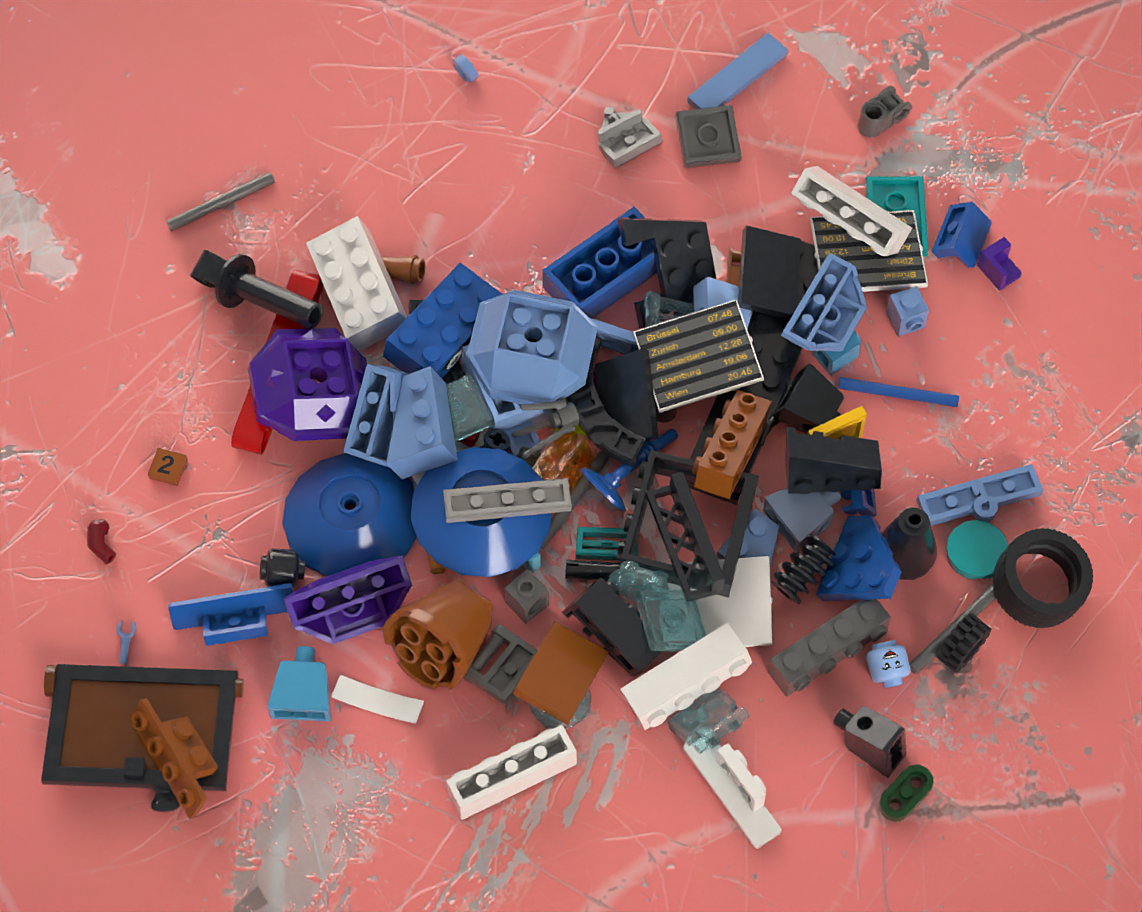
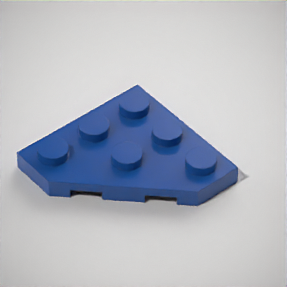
M871 515L847 517L833 550L837 556L832 555L830 558L834 565L832 567L827 566L826 574L822 576L816 595L822 601L891 599L902 571L892 557L893 552L886 538L880 532L881 527L878 521Z

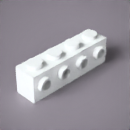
M818 166L805 168L791 192L792 195L800 199L804 206L817 210L823 214L827 221L846 229L851 237L864 241L871 246L874 252L882 256L898 253L912 230V227Z
M729 622L620 690L646 730L649 727H656L662 724L667 716L673 712L688 708L694 702V699L702 694L715 691L723 681L731 676L741 675L752 664V660L748 650Z
M563 725L544 730L531 740L515 744L504 753L484 759L479 765L455 773L446 780L448 794L463 820L576 765L577 751Z

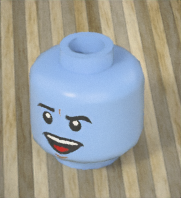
M896 640L872 645V651H869L866 655L872 681L883 683L884 688L902 685V678L907 677L911 672L906 649L903 645H897Z

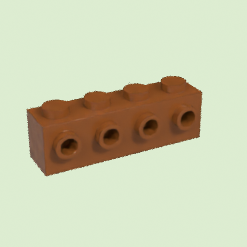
M737 390L732 401L727 399L722 411L723 419L717 418L712 431L713 438L707 437L702 451L703 457L697 456L692 470V473L696 474L695 488L730 499L767 425L772 401Z

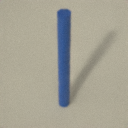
M840 377L838 389L957 407L959 395Z

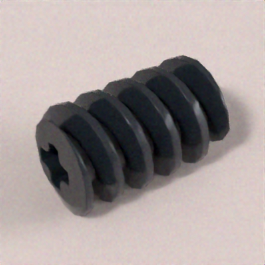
M813 534L806 536V541L809 545L804 543L798 545V550L801 554L795 552L790 554L792 563L786 561L782 563V569L785 573L780 571L774 573L777 583L772 581L773 585L783 595L798 604L801 603V600L797 593L801 592L808 595L810 592L805 584L808 582L816 586L818 583L813 575L817 573L825 576L826 573L821 567L822 564L832 567L834 564L829 556H837L825 542Z

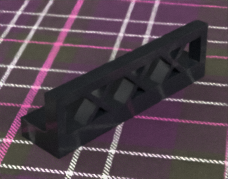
M683 471L671 474L670 485L646 491V498L686 603L722 593L725 577ZM671 495L674 506L671 511L659 507L656 499ZM671 520L683 525L685 531L681 538L668 533L667 526ZM681 547L694 552L695 558L691 565L678 559L677 554ZM691 574L703 578L707 587L691 591L687 581Z

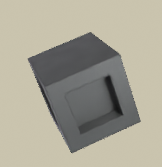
M529 569L504 588L505 602L525 624L549 605L548 589Z

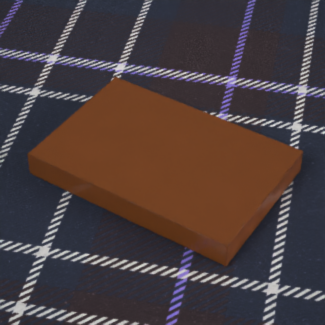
M554 621L512 694L569 725L609 652Z

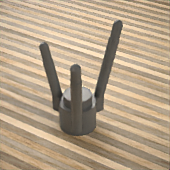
M565 399L555 402L523 404L520 407L521 410L553 409V411L548 413V420L512 433V436L516 438L548 426H552L553 429L559 428L558 431L524 452L523 457L528 458L564 434L575 431L574 426L579 424L577 410L572 402L566 403Z

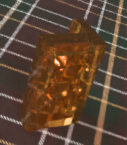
M572 431L550 443L532 469L543 480L568 478L569 490L571 492L583 475L580 470L582 468L587 469L595 456L586 437Z

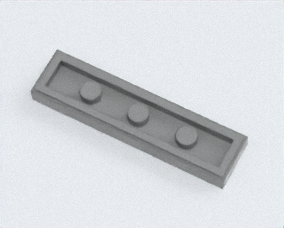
M568 478L443 490L446 523L567 512L572 509Z

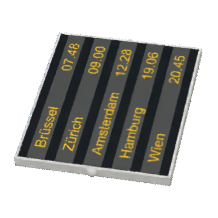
M914 210L889 212L912 227L899 252L889 256L877 254L871 249L870 245L862 240L851 237L846 229L830 223L823 216L811 217L810 224L815 247L814 257L817 259L818 270L830 252L856 266L857 278L863 292L909 289L916 286L918 288L927 287L928 281L922 255L923 247L920 245Z
M737 299L633 331L638 348L649 350L653 392L659 413L764 381L752 345L753 339L748 334Z

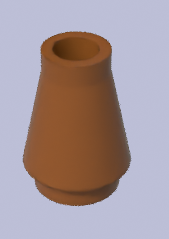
M418 255L384 256L382 258L390 276L411 284L423 280L426 265L425 260L420 259Z

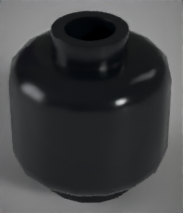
M271 548L266 555L261 556L259 579L264 580L267 587L290 583L294 589L298 580H304L305 561H299V554L295 550Z

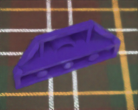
M400 555L368 561L310 582L283 599L294 629L330 644H335L384 626L385 622L401 607L412 587V583L404 559Z

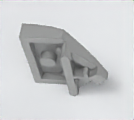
M612 107L605 108L602 128L598 131L599 150L614 168L663 142L662 134L647 118H642L641 110L636 109L631 113L615 112V108Z

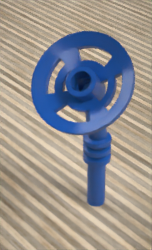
M669 429L654 441H647L634 468L622 464L611 474L608 472L604 477L590 469L582 468L580 471L612 504L624 513L626 511L625 504L617 490L621 486L619 482L640 466L642 461H648L650 450L659 452L676 440L678 434L674 429Z

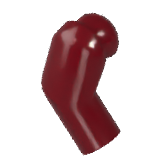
M104 519L93 520L87 527V546L105 564H109L116 557V552L104 542L105 535L108 534L110 529L109 524Z

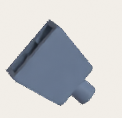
M785 488L765 497L763 511L770 520L779 525V532L795 553H800L798 550L800 543L809 545L806 541L808 534L818 537L832 524L834 510L831 505L841 500V495L839 492L788 494V488Z

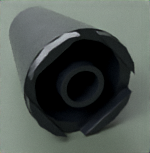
M915 507L905 509L881 532L893 552L892 557L902 571L899 579L914 580L922 577L935 563L937 545L930 519L923 510Z

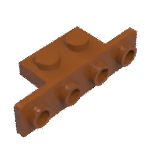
M141 699L130 715L132 725L161 770L163 778L168 782L180 806L189 818H194L207 801V797L196 779L214 774L218 766L188 716L161 722L148 699Z

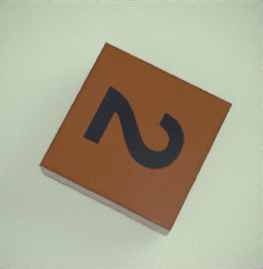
M157 448L148 471L149 479L178 486L188 460L187 456Z

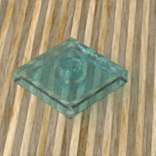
M471 374L446 384L455 442L495 425L494 419Z
M639 590L635 594L651 651H682L706 636L696 600L686 603L682 590Z

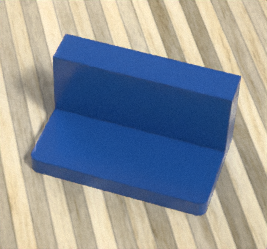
M973 201L950 205L931 252L937 258L957 256L968 268L975 267L991 227V220Z

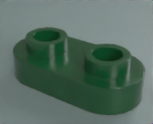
M922 765L907 767L882 793L879 801V810L882 816L894 822L904 820L931 792L934 779L930 770ZM917 780L922 786L914 788L910 782ZM896 802L900 805V809L893 810L889 804Z

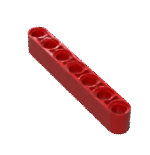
M294 269L286 289L318 303L324 285L320 275ZM276 314L267 341L276 330L309 328ZM250 385L233 431L231 445L236 449L262 455L267 447L273 428L270 426L266 427L257 422Z

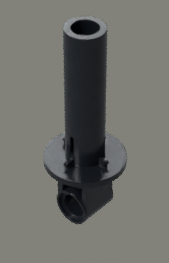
M203 250L190 273L194 280L209 288H215V296L218 303L226 308H234L244 300H247L309 329L315 328L321 321L323 315L321 304L256 276L255 263L251 257L245 254L234 255L227 261L208 250Z

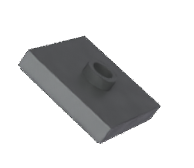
M732 105L676 111L675 119L684 168L741 161L742 156Z

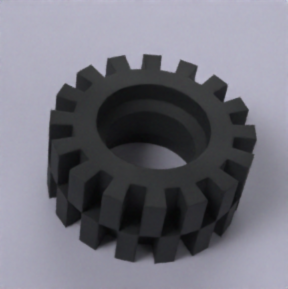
M969 613L950 632L951 634L946 637L944 643L939 647L936 657L957 673L980 650L992 629L973 613Z

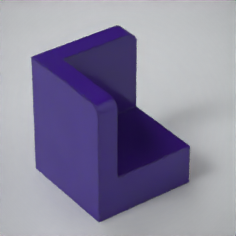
M1005 237L982 250L977 265L999 291L1019 279L1022 274L1008 257L1012 245Z

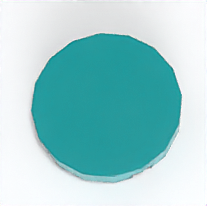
M980 520L963 522L955 527L948 537L946 546L948 563L956 573L967 579H989L993 577L995 565L1002 552L1008 546L1006 537L996 526L989 522Z

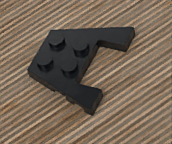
M625 217L617 219L623 245L629 246L651 239L661 294L634 303L640 329L654 325L694 295V286L706 277L716 279L706 222L702 220H655L651 218L630 219Z

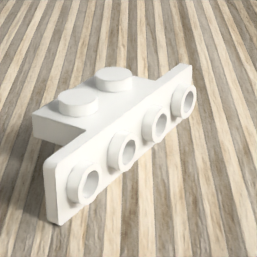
M705 730L683 745V750L754 848H760L781 833V827L764 806L766 796L764 793L766 792L765 785L757 775L752 776L746 768L747 761L739 750L734 751L728 743L721 747L709 730Z

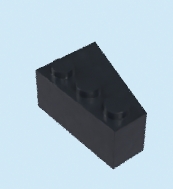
M786 427L785 469L788 494L881 489L882 466L878 441L841 435L839 440L826 438L823 432L814 431L812 435L796 433V428Z
M601 577L587 587L561 613L567 618L574 615L586 626L582 629V632L589 638L594 634L605 646L604 649L609 652L608 655L631 676H634L641 672L666 646L661 642L663 639L660 633L651 626L647 627L640 619V612L632 604H626L618 596L620 592L617 587L608 580L604 581Z

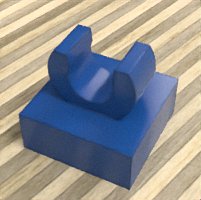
M874 489L869 491L849 490L841 492V497L845 500L852 499L850 505L842 507V511L846 514L855 515L859 513L860 515L877 516Z

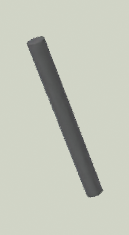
M269 172L167 220L166 223L170 231H173L275 183V180Z
M600 450L587 469L599 473L610 456ZM584 475L581 476L570 492L571 511L591 485V482ZM571 511L557 512L553 515L550 531L540 549L546 548Z
M993 584L909 663L911 672L917 674L936 656L939 647L944 643L946 637L951 634L950 632L957 627V624L966 615L968 616L969 613H973L977 617L996 598Z

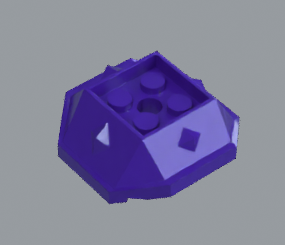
M336 328L276 330L248 366L257 422L266 427L270 426L281 435L293 441L347 439L367 366L366 358Z

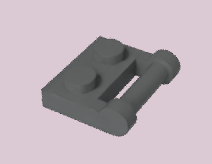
M497 624L491 632L492 637L474 658L464 679L471 684H475L505 705L512 697V693L536 654L537 649L505 627ZM502 643L509 645L485 676L479 673Z

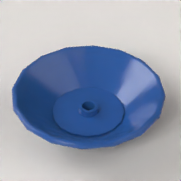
M472 447L456 452L457 461L425 471L413 493L411 522L419 544L436 563L461 575L493 577L518 569L538 553L550 531L551 513L446 523L443 490L543 481L525 460L501 449Z
M347 453L320 460L298 477L286 497L282 524L290 549L298 552L299 559L305 561L306 567L325 576L368 561L400 555L404 558L417 538L411 522L414 493L413 482L408 477L401 479L389 467ZM349 504L356 505L352 510L345 508Z

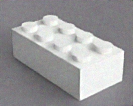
M358 216L306 243L344 335L358 351L391 335L407 318L369 228Z

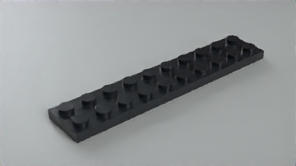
M801 241L797 307L819 271L817 259L814 257V245ZM753 311L747 331L753 339L752 345L764 381L741 387L738 390L772 401L770 417L777 409L783 389L786 387L787 379L791 378L803 348L781 336L790 321L789 319ZM732 390L717 395L690 457L691 460H696L697 456L703 457L702 451L707 437L713 438L712 431L717 418L723 419L722 411L727 399L732 401L737 391ZM758 443L743 471L745 473L751 474L762 448L758 446ZM687 481L690 489L734 505L739 503L741 494L733 492L730 499L697 489L694 487L695 483Z

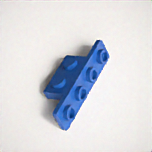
M289 583L172 602L168 604V609L174 630L203 626L206 646L224 644L226 642L268 636L266 615L288 612L283 598L293 593L294 590L293 585Z

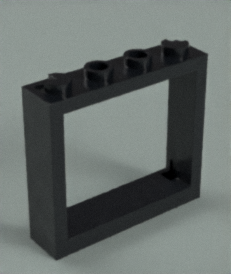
M650 450L648 461H642L638 478L643 479L641 487L635 486L631 499V505H635L634 513L627 514L623 529L624 532H628L626 542H619L616 559L621 560V572L680 586L671 564L634 556L648 505L646 491L652 490L655 475L671 477V474L683 471L686 481L695 483L696 474L692 473L695 460ZM743 472L733 491L734 493L741 494L722 568L725 577L723 592L716 595L729 598L757 487L758 475ZM691 574L687 581L691 589L698 590L707 587L704 579L694 574Z

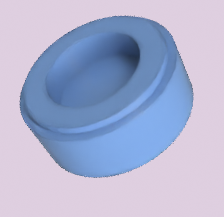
M460 54L453 60L455 70L464 81L471 83L478 77L475 67L463 54Z

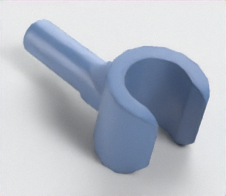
M123 620L117 625V633L121 637L120 664H127L130 638L137 630V624L134 620L132 622V632L125 633L122 630Z

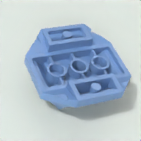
M513 290L480 302L467 352V361L483 384V388L489 398L522 405L555 402L573 394L586 384L598 327L574 302ZM527 339H536L538 342H530Z

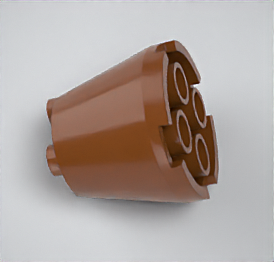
M453 579L450 583L398 609L384 624L383 636L385 644L393 647L395 653L400 658L397 662L398 666L413 680L433 690L437 686L448 687L451 690L465 677L491 627L490 611L492 610V604L486 597L479 596L468 588L463 581Z

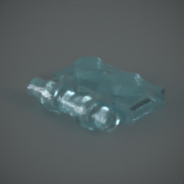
M718 688L711 693L702 694L688 708L681 710L667 722L672 732L688 746L693 744L695 750L701 754L706 749H713L720 744L719 739L730 731L735 732L742 727V722L750 714L743 706L738 709L735 700L721 688Z

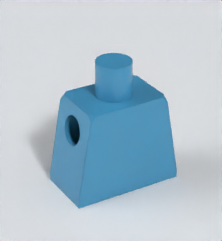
M309 646L297 647L295 661L280 662L268 702V711L271 719L331 721L327 669L325 663L314 662V648Z

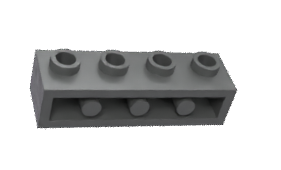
M877 599L860 600L772 657L768 673L786 697L795 691L799 692L805 689L817 676L825 675L832 671L846 657L851 658L855 656L867 643L875 642L882 638L888 632L891 616Z

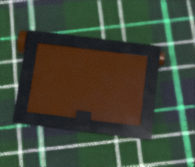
M71 664L47 665L44 675V693L47 697H53L41 777L42 784L171 789L130 720V715L141 699L147 698L161 722L188 716L218 766L214 774L197 778L198 784L202 790L226 791L236 697H243L244 679L238 678V671Z

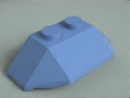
M829 252L781 336L809 351H843L867 308L863 291L857 278L856 266Z

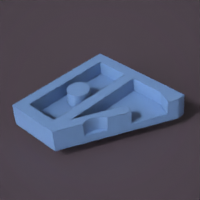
M756 508L749 515L739 558L769 556L771 567L779 525ZM730 537L717 551V557L721 560L725 559Z

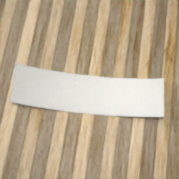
M343 675L339 676L331 696L361 709L415 724L424 703L423 700L378 689Z

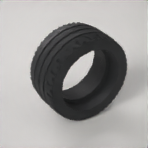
M1048 528L1025 532L1007 546L995 565L992 580L994 593L996 594L995 597L998 599L1001 608L1019 623L1035 628L1056 626L1072 617L1087 600L1093 583V569L1090 558H1088L1084 548L1066 533ZM1040 554L1052 559L1062 568L1068 579L1069 587L1068 597L1063 602L1044 603L1034 599L1022 588L1016 572V562L1022 555Z

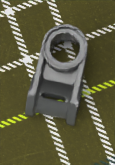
M888 86L880 94L862 105L858 130L862 135L869 138L879 136L894 124L905 119L911 112L912 105L909 102H904L896 94V89L893 86Z

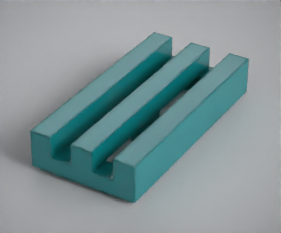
M577 527L576 559L621 561L616 559L618 550H602L618 549L620 541L583 540V537L626 539L628 532H624L623 528ZM637 541V545H636V549H635L634 556H637V552H638V541Z

